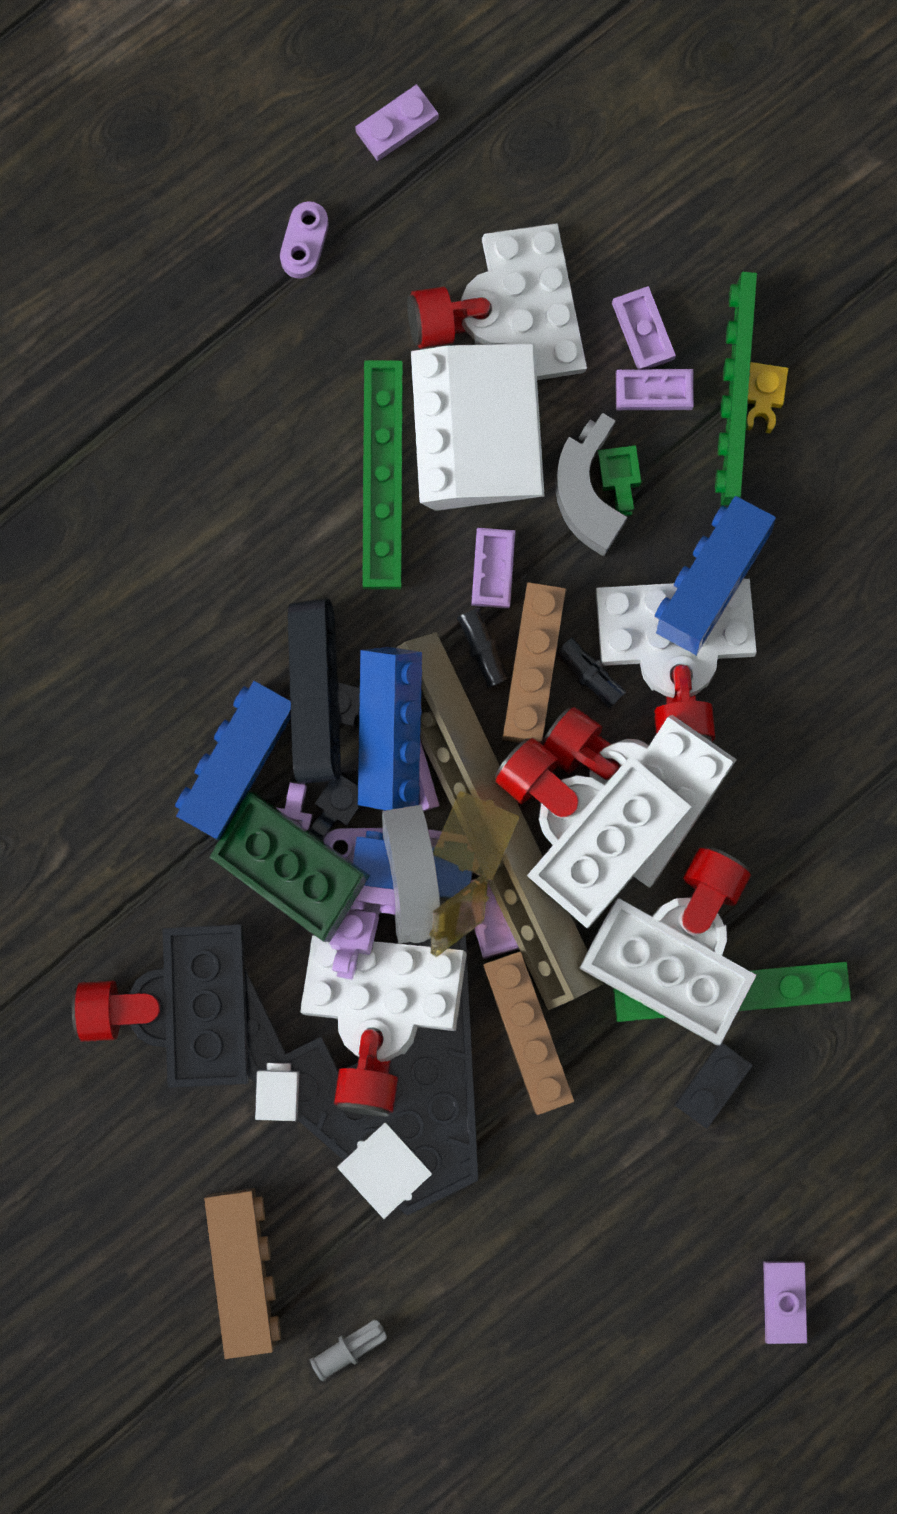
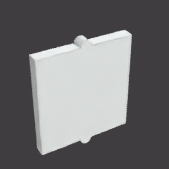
M386 1122L366 1141L360 1140L357 1143L358 1148L337 1167L383 1219L404 1200H411V1193L432 1175L429 1169Z

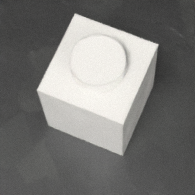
M267 1063V1070L257 1071L255 1120L296 1121L298 1119L300 1071H291V1063Z

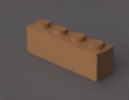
M527 582L503 741L521 743L526 738L531 739L534 737L542 743L566 588Z
M521 951L483 964L536 1115L574 1102Z
M255 1188L208 1194L204 1200L225 1359L272 1353L275 1348V1341L281 1340V1331L278 1316L271 1317L270 1301L276 1300L274 1278L273 1276L266 1277L264 1261L271 1260L268 1236L261 1237L259 1221L265 1220L263 1197H256Z

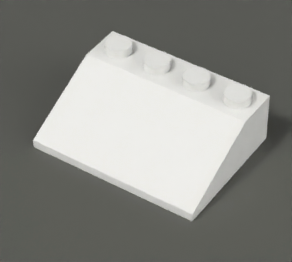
M455 345L411 351L420 503L437 511L543 497L544 481L535 345Z

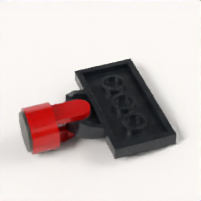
M243 925L163 928L164 968L148 971L135 980L136 982L129 994L119 995L115 981L80 982L74 988L72 1022L75 1035L80 1041L116 1040L119 1035L120 1025L129 1024L136 1033L137 1038L152 1046L166 1047L168 1088L249 1084Z

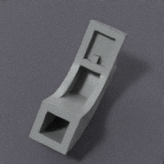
M604 413L601 414L597 422L589 420L579 436V440L583 444L568 437L560 455L555 482L558 506L569 529L580 541L602 556H605L627 519L626 516L605 504L596 495L590 482V465L595 459L598 450L602 448L615 424V420Z
M422 805L382 811L383 838L390 863L395 895V929L398 943H421L431 938H437V928H441L439 890L434 856Z

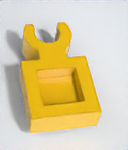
M750 363L748 404H754V408L750 410L746 417V430L752 429L754 418L763 417L767 422L766 433H771L776 424V416L771 407L781 408L783 406L788 368Z

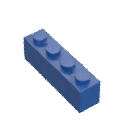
M737 496L734 497L728 508L722 505L713 519L712 526L715 529L711 536L708 538L703 535L693 552V556L696 557L691 568L684 566L677 576L674 587L678 589L671 599L665 597L660 603L654 616L659 619L656 634L697 656L770 537L776 517Z
M391 647L361 650L358 805L381 810L419 805L422 652Z
M253 681L250 688L244 686L240 690L233 704L238 709L230 722L225 719L218 728L214 737L218 744L211 755L207 753L203 755L194 772L199 777L192 789L185 787L175 804V807L180 809L176 817L218 841L246 794L250 791L291 719V701L256 681Z

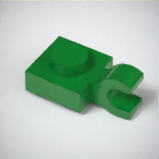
M636 445L598 450L597 458L602 491L614 490L616 511L624 516H632L634 505L631 488L641 485Z

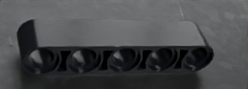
M329 598L290 603L288 606V640L294 775L300 785L339 780L341 776L336 628L333 605Z

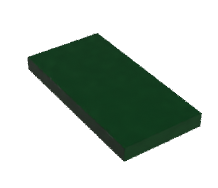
M250 791L246 794L210 855L211 859L323 942H330L370 877L365 871L258 794Z

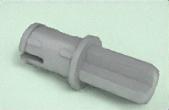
M372 1320L346 1338L343 1335L338 1337V1343L315 1358H311L310 1363L319 1379L324 1381L327 1377L351 1362L356 1365L359 1357L386 1341L387 1334L378 1320Z

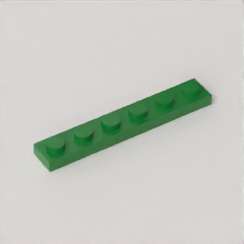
M741 272L737 284H731L729 293V307H735L734 321H728L726 344H732V356L725 359L723 381H730L729 395H723L721 402V418H726L727 424L726 433L720 432L718 455L724 456L723 470H717L715 493H721V505H730L735 496L741 498L757 273Z
M364 360L363 589H401L402 361Z
M847 962L750 970L756 977L738 1011L851 1001ZM613 988L616 1022L667 1018Z

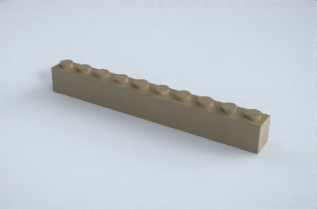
M437 632L404 642L396 648L422 652L420 740L473 852H475L478 863L547 1009H553L603 985L601 980L579 969L588 951L570 913L527 876L543 856L517 801L495 782V774L500 765Z

